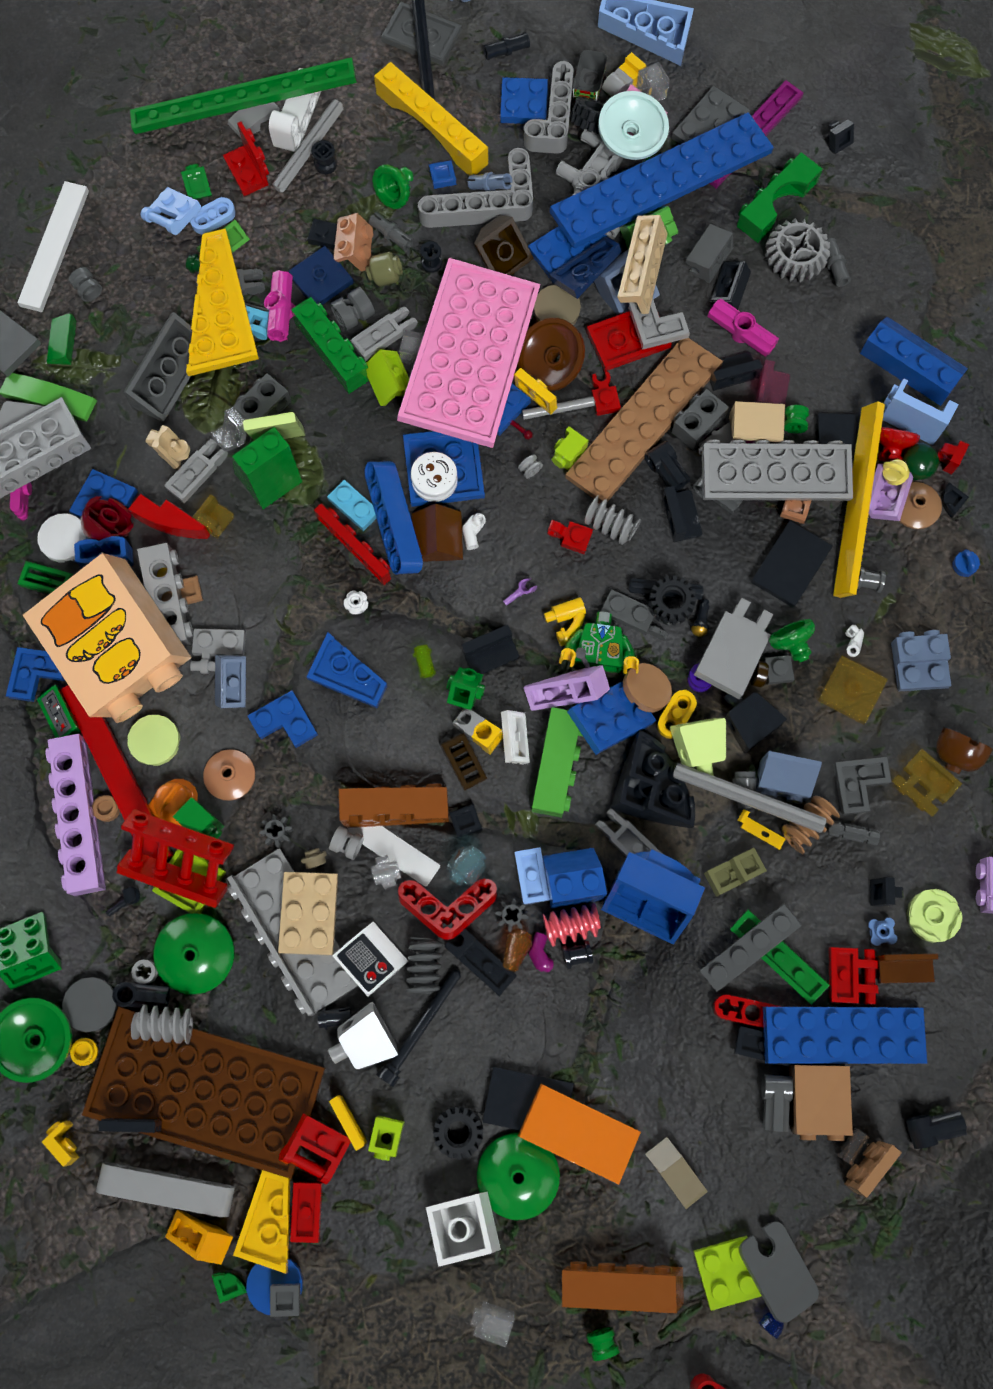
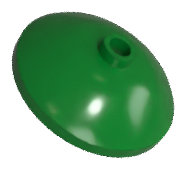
M189 913L170 921L161 930L154 946V963L159 976L169 987L184 994H201L216 988L230 973L235 958L234 942L228 929L216 918L202 913ZM188 950H192L195 953L193 960L187 958L186 953Z
M27 998L10 1004L0 1013L1 1074L17 1082H36L51 1076L63 1065L71 1049L72 1030L67 1016L57 1005L44 999ZM35 1035H38L40 1037V1042L38 1045H35L33 1043V1038Z
M509 1133L494 1140L483 1152L477 1169V1184L480 1193L488 1191L491 1209L495 1213L511 1220H526L542 1213L554 1200L560 1181L559 1166L552 1152L518 1136L519 1133ZM515 1173L523 1174L524 1180L521 1183H516L513 1180Z

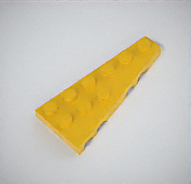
M226 228L202 234L199 258L200 269L197 275L198 286L197 294H195L191 326L192 337L188 351L189 362L186 368L188 376L259 359Z

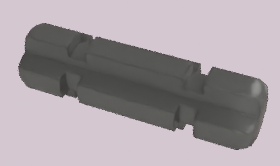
M834 821V824L828 825L827 829L830 836L839 837L841 835L844 839L861 843L867 841V844L878 845L880 840V832L878 830L870 828L866 830V827L848 823L841 825L839 821Z

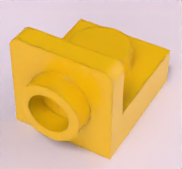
M70 1120L63 1121L62 1123L57 1121L46 1131L48 1136L42 1141L43 1145L63 1167L72 1165L79 1158V1155L75 1152L77 1149L75 1144L67 1137L64 1139L62 1137L73 1126Z

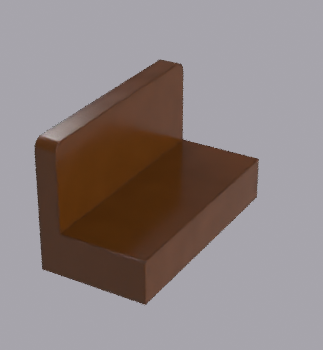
M938 954L876 956L878 961V984L935 982L933 960L939 959Z

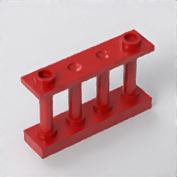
M133 810L121 825L122 830L133 833L132 850L129 849L117 865V873L216 908L225 895L228 885L217 880L219 864H224L232 852L234 844ZM144 837L158 842L156 858L142 854ZM169 846L183 851L181 867L167 863ZM194 855L209 860L206 876L192 872Z

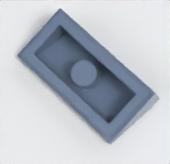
M216 655L215 705L219 708L245 707L246 656Z

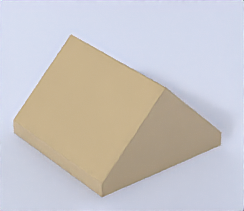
M735 401L729 415L733 440L783 441L785 404Z

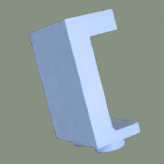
M903 379L899 386L894 384L883 403L885 404L883 421L903 431L917 433L920 435L921 440L934 445L949 424L959 404L949 400L944 409L940 411L904 393L903 389L908 380Z

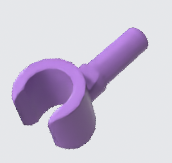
M531 578L521 580L518 585L519 588L503 600L506 606L523 594L535 592L537 586H533L529 590L526 588V583Z

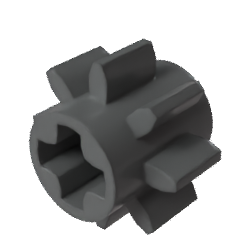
M273 814L271 821H262L265 829L260 831L259 834L268 837L265 840L266 845L269 846L272 842H275L276 847L280 848L281 842L291 841L288 838V832L294 830L290 826H285L288 822L286 817L279 821L277 816ZM275 826L282 830L278 832L277 837L271 833L275 831Z
M513 899L512 904L507 906L502 901L503 911L495 913V915L502 917V921L499 922L498 926L501 927L506 924L509 933H511L514 926L522 930L521 919L528 920L527 915H522V911L526 907L525 904L518 907L516 906V900ZM510 909L512 912L518 911L516 922L512 919L509 921L505 919L507 917V910Z

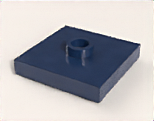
M326 246L287 271L293 276L292 281L307 299L312 297L316 304H325L354 284L353 278L339 262L334 260V256Z

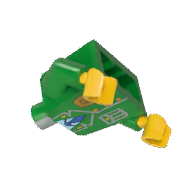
M597 612L596 624L586 623L584 629L577 630L566 643L559 658L560 664L563 660H568L571 662L570 667L584 669L585 667L581 659L576 657V649L584 648L586 650L585 657L590 667L603 665L605 672L621 673L623 669V673L627 674V669L629 668L635 669L636 674L639 672V660L635 656V651L628 637L622 634L621 627L611 626L612 614L608 612Z

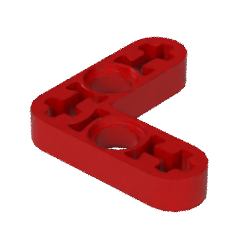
M480 879L451 905L446 907L419 883L408 880L399 886L398 897L399 902L437 936L449 940L460 934L495 902L497 887L490 879ZM480 890H482V891H484V892H486L487 890H490V894L488 895L487 893H483V894L480 896ZM405 892H415V898L410 894L406 896ZM464 904H469L474 909L472 912L465 914L460 912L459 908ZM426 905H432L436 908L435 912L429 915L424 914L421 909ZM452 922L451 929L449 927L443 929V923L449 925Z

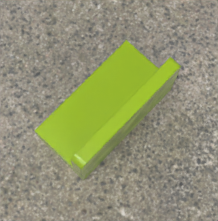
M380 349L366 363L368 366L366 372L380 406H386L395 396L404 397L409 377L397 351Z

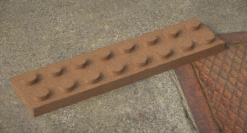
M689 338L680 340L565 474V478L595 499L599 495V503L604 499L608 502L642 462L645 453L653 449L674 424V417L681 410L685 411L691 399L706 386L712 378L713 372L719 370L723 361Z

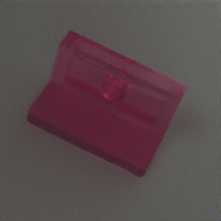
M765 360L755 403H786L790 374L774 371L775 361Z

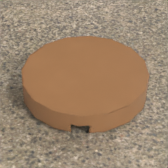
M640 663L638 674H636L635 669L631 668L624 676L623 690L627 699L631 703L635 702L640 710L651 713L660 711L670 702L672 696L671 684L667 676L659 668L651 664Z

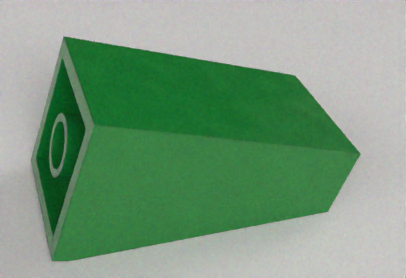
M275 427L232 456L235 475L262 510L302 483L290 446Z

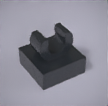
M848 119L841 124L838 121H834L828 125V128L831 129L828 135L829 150L834 154L854 143V123Z
M895 878L870 879L871 906L895 905V898H904L903 887H895Z

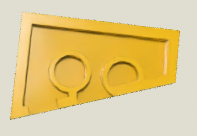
M262 1170L233 1256L285 1274L288 1273L290 1178Z

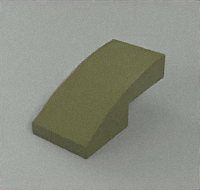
M752 848L708 870L704 875L717 897L767 870L755 848Z

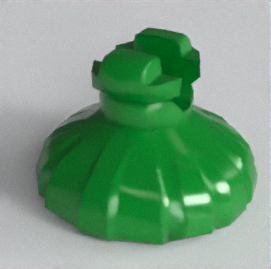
M383 164L375 169L372 182L380 201L392 209H400L406 205L410 197L411 186H409V181H413V172L407 167L398 169L389 164Z
M804 619L786 625L773 633L768 641L777 650H789L793 661H799L800 663L806 661L812 653L807 641L815 631L814 621Z

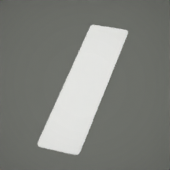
M383 826L348 828L349 833H358L364 836L362 843L364 846L423 886H428L440 868L438 863Z

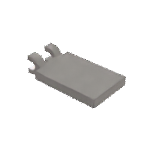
M744 598L740 599L732 614L727 611L723 614L694 673V676L738 699L743 696L771 636L765 632V629L773 616L772 613L763 610L756 623L743 617L751 603Z

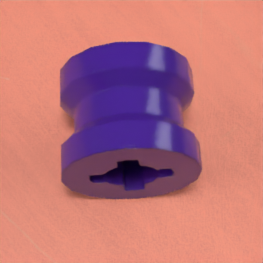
M698 663L691 668L687 677V683L693 691L705 692L711 687V684L694 676L699 665Z

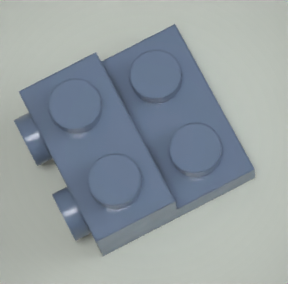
M929 630L924 632L923 636H915L914 632L909 631L900 633L899 637H896L891 642L898 692L951 687L948 666L951 655L947 634H940L939 630Z

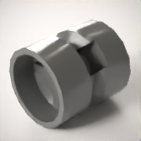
M361 287L349 292L346 299L341 297L330 304L336 320L346 332L357 326L358 320L365 321L375 315L373 305Z

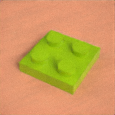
M747 1236L693 1251L707 1303L711 1311L762 1296L739 1253V1247L748 1238Z

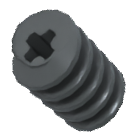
M410 937L417 944L409 946V950L415 952L416 955L408 957V960L415 963V966L407 968V971L414 974V977L406 979V982L413 985V988L407 989L405 992L432 994V992L440 990V987L433 984V981L441 979V976L433 971L442 967L441 964L434 962V959L442 957V954L435 951V948L443 946V943L436 939Z

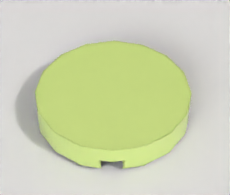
M147 715L140 718L131 727L128 734V748L131 754L143 764L160 766L169 762L179 749L180 733L177 726L167 717L161 715Z
M939 889L924 890L913 897L908 905L907 919L913 933L922 940L932 943L944 942L954 937L960 929L962 912L956 899L949 893Z

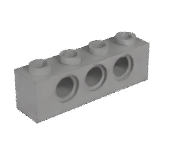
M168 543L137 549L146 591L166 620L172 615L177 616V621L174 625H171V628L183 646L191 645L190 637L193 636V628L191 622L186 620L185 613L189 612L186 598H182L180 589L184 588L181 574H177L176 565L179 564L176 549L172 550ZM167 568L165 576L157 577L159 569ZM171 591V599L165 602L162 601V595L165 592Z

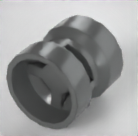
M80 267L71 273L69 282L74 289L78 290V295L83 301L89 302L99 297L102 292V286L97 280L93 279V274L88 268Z

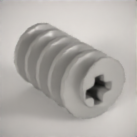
M597 495L587 510L585 524L589 525L594 521L593 528L598 530L602 526V534L604 535L611 531L610 538L613 540L620 535L619 544L621 545L630 541L638 529L641 519L632 523V514L623 518L624 509L615 513L616 505L613 504L611 507L606 508L607 500L604 499L599 504L597 503L599 495Z
M143 1005L140 1012H135L133 1016L131 1037L137 1040L141 1036L142 1040L146 1041L151 1037L153 1041H160L163 1038L164 1042H171L174 1039L175 1043H181L185 1040L186 1044H189L193 1029L191 1011L186 1009L184 1015L180 1016V1009L175 1008L173 1015H170L169 1007H164L162 1014H159L158 1006H154L151 1013H148L147 1005Z

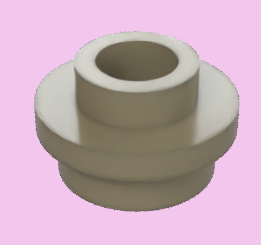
M319 848L304 852L305 857L301 859V862L305 863L306 869L326 863L325 856H327L326 851L320 852Z

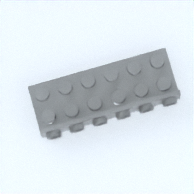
M62 397L0 430V498L91 449Z
M708 440L699 448V454H702L703 500L850 501L853 499L852 445L843 444L842 441H830L828 444H819L818 441L811 440L805 441L803 444H794L792 440H785L779 442V444H770L768 440H759L755 444H745L744 440H733L730 443H721L720 440Z
M279 848L236 876H229L227 879L230 885L227 886V889L235 900L239 898L244 906L240 909L247 922L252 921L257 928L254 931L257 940L261 945L265 943L270 950L267 956L275 968L279 966L284 975L281 977V980L287 990L293 989L297 999L294 1001L300 1012L313 1016L358 987V985L330 955L278 953L284 872H294L284 853ZM335 938L333 955L341 949Z

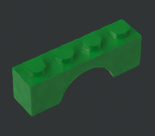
M802 152L795 159H789L780 174H774L765 189L761 188L755 194L753 201L749 205L746 203L740 209L737 227L755 242L759 243L774 227L777 213L773 207V202L787 195L803 198L818 183L823 168Z

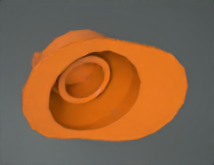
M173 779L157 789L149 807L154 817L182 826L173 816L191 797L198 802V793L191 782L184 779Z

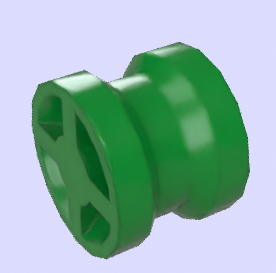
M802 405L786 407L784 430L795 434L807 431L808 422L806 418L809 416V408Z
M613 1327L600 1328L586 1335L588 1343L593 1348L591 1353L593 1361L605 1360L620 1353L618 1345L613 1340L615 1335Z

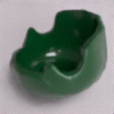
M916 443L914 446L905 448L900 456L903 457L902 461L907 464L914 481L928 479L937 472L939 456L937 451L925 443Z

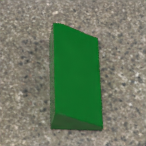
M65 314L52 319L47 364L71 365L77 323L72 314Z

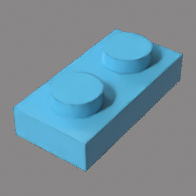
M345 480L327 496L328 500L362 531L376 519L373 505Z

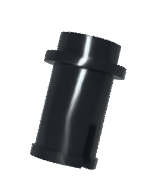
M350 1006L333 1010L323 1008V1011L317 1012L319 1028L328 1030V1027L342 1025L351 1018Z

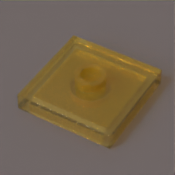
M841 656L818 701L864 725L888 679Z

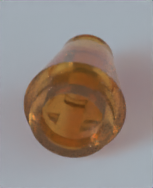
M514 929L511 931V934L507 935L503 963L505 969L518 971L519 966L532 946V937L528 932Z

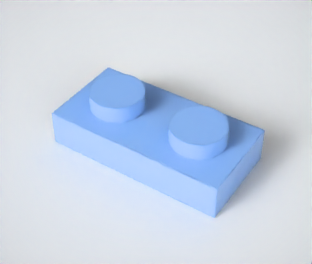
M541 847L514 852L523 905L549 901Z

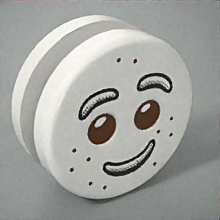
M429 452L421 455L414 462L411 469L413 488L418 496L430 502H439L450 497L455 491L458 482L457 469L452 459L440 452Z

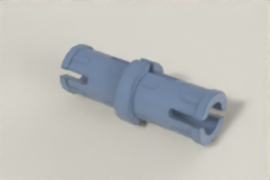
M486 172L484 175H470L468 179L475 181H468V187L471 190H508L512 185L505 183H512L513 181L508 173L495 174L493 172Z

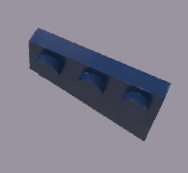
M607 236L549 274L552 283L578 299L622 252L620 245Z

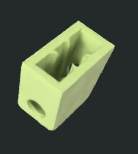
M711 718L670 726L681 764L688 767L696 766L697 770L714 776L712 763L726 759L725 718Z

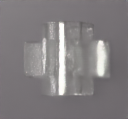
M388 855L375 858L377 864L370 866L375 884H383L384 889L397 886L395 879L402 878L397 860H389Z

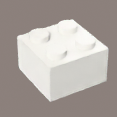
M488 1191L426 1207L438 1267L501 1250Z

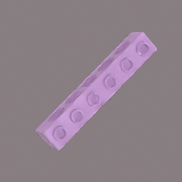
M80 734L49 739V748H46L45 752L48 763H51L52 773H49V783L51 788H54L55 798H52V808L54 813H57L58 823L55 824V833L61 843L58 857L61 865L64 867V875L61 877L62 887L67 891V894L73 896L106 890L97 818L94 816L92 808L94 795L87 743ZM72 759V766L68 770H64V763ZM75 784L76 788L74 793L67 796V788L70 785ZM78 809L79 815L77 819L70 821V813ZM81 834L82 842L74 847V837ZM81 860H84V870L80 873H77V863Z

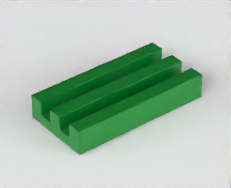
M26 561L17 584L20 587L50 594L55 590L54 588L25 581L26 578L57 587L61 586L64 582L28 573L29 569L64 578V582L71 578L73 574Z

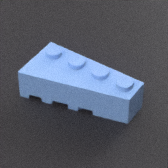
M602 0L599 9L598 27L681 66L694 8L655 0Z

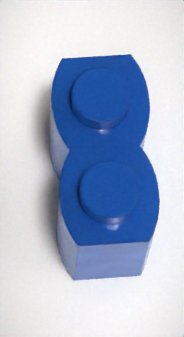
M111 536L100 541L85 539L74 544L75 561L81 568H84L101 553L126 559L130 567L134 565L133 548L123 537Z

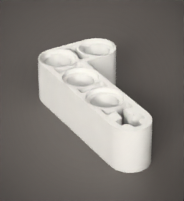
M321 91L286 99L281 112L272 111L269 119V132L274 147L293 152L297 150L302 143Z

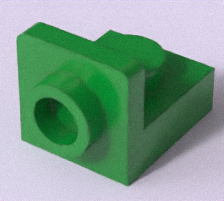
M193 164L185 167L186 171H182L181 174L188 197L195 200L212 197L204 166L199 167V164Z

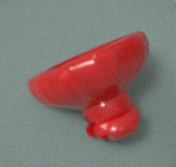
M881 427L879 442L883 445V449L879 453L878 459L884 462H889V459H891L890 461L902 460L903 457L900 456L902 450L914 446L919 441L920 435L913 432Z

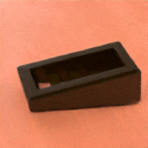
M464 733L440 744L464 791L487 779ZM459 743L463 745L462 748L451 753V747ZM464 752L467 753V757L458 762L455 761V757ZM470 761L472 762L473 766L460 771V766ZM475 770L477 771L478 775L465 781V775Z

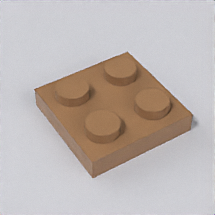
M877 1141L876 1144L872 1142L863 1153L865 1158L859 1166L855 1164L846 1175L848 1180L845 1182V1185L851 1191L867 1198L902 1152L892 1144Z

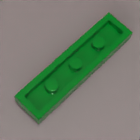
M748 909L734 923L730 930L740 938L761 922V920ZM784 941L761 957L811 1005L830 986L823 977Z

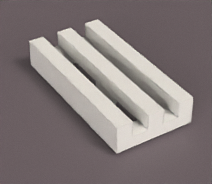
M510 710L501 712L505 763L512 762L522 765L530 763L525 713Z

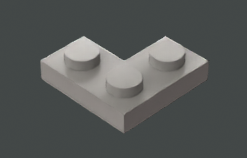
M653 298L649 314H642L637 302L629 303L628 308L642 350L689 338L690 332L683 312L659 318Z

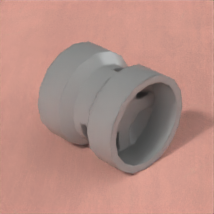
M339 826L332 837L329 850L336 853L342 852L347 858L354 860L360 851L364 836L358 833L351 834L348 832V829Z

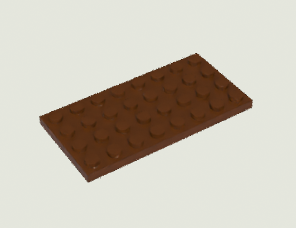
M118 1007L82 1116L99 1121L106 1118L161 1119V1131L156 1133H138L283 1177L293 1178L296 1166L279 1161V1154L282 1148L287 1145L303 1113L310 1117L312 1116L325 1073V1067L194 1028L192 1029L189 1044H186L185 1040L181 1043H175L174 1039L171 1042H164L163 1038L160 1041H153L152 1037L146 1041L142 1040L141 1036L134 1040L131 1037V1023L137 1011ZM301 1145L299 1146V1148H298V1150H297V1152H296V1153H298L299 1155H300V1152H301V1149H302V1146H301Z

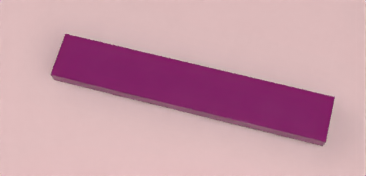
M787 80L752 115V118L765 136L772 131L803 97L804 92ZM730 174L709 184L717 189Z

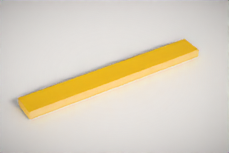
M878 401L861 409L852 468L853 499L847 501L833 596L839 598L857 594L885 404Z

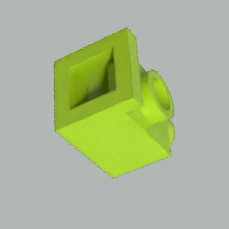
M568 427L565 439L560 438L554 446L555 454L551 459L557 467L561 469L564 467L569 471L587 450L588 439L571 427Z
M379 1115L376 1117L368 1151L374 1152V1158L390 1161V1157L397 1156L405 1121ZM384 1133H389L392 1137L391 1142L388 1144L382 1141Z

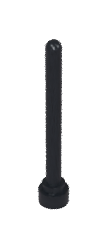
M453 970L399 1049L398 1055L390 1063L387 1062L385 1067L382 1065L376 1075L392 1087L395 1086L400 1078L398 1077L401 1072L399 1070L460 979L461 973L459 970Z

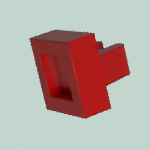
M961 440L956 446L948 443L943 444L938 452L939 460L946 464L943 471L951 475L960 465L969 444Z

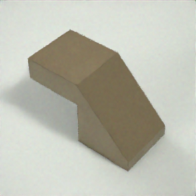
M667 1137L645 1154L685 1209L708 1192Z

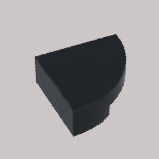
M949 482L942 493V504L947 514L953 518L969 496Z

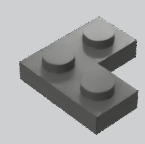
M887 757L835 762L833 764L842 815L869 812L870 806L866 787L891 783Z

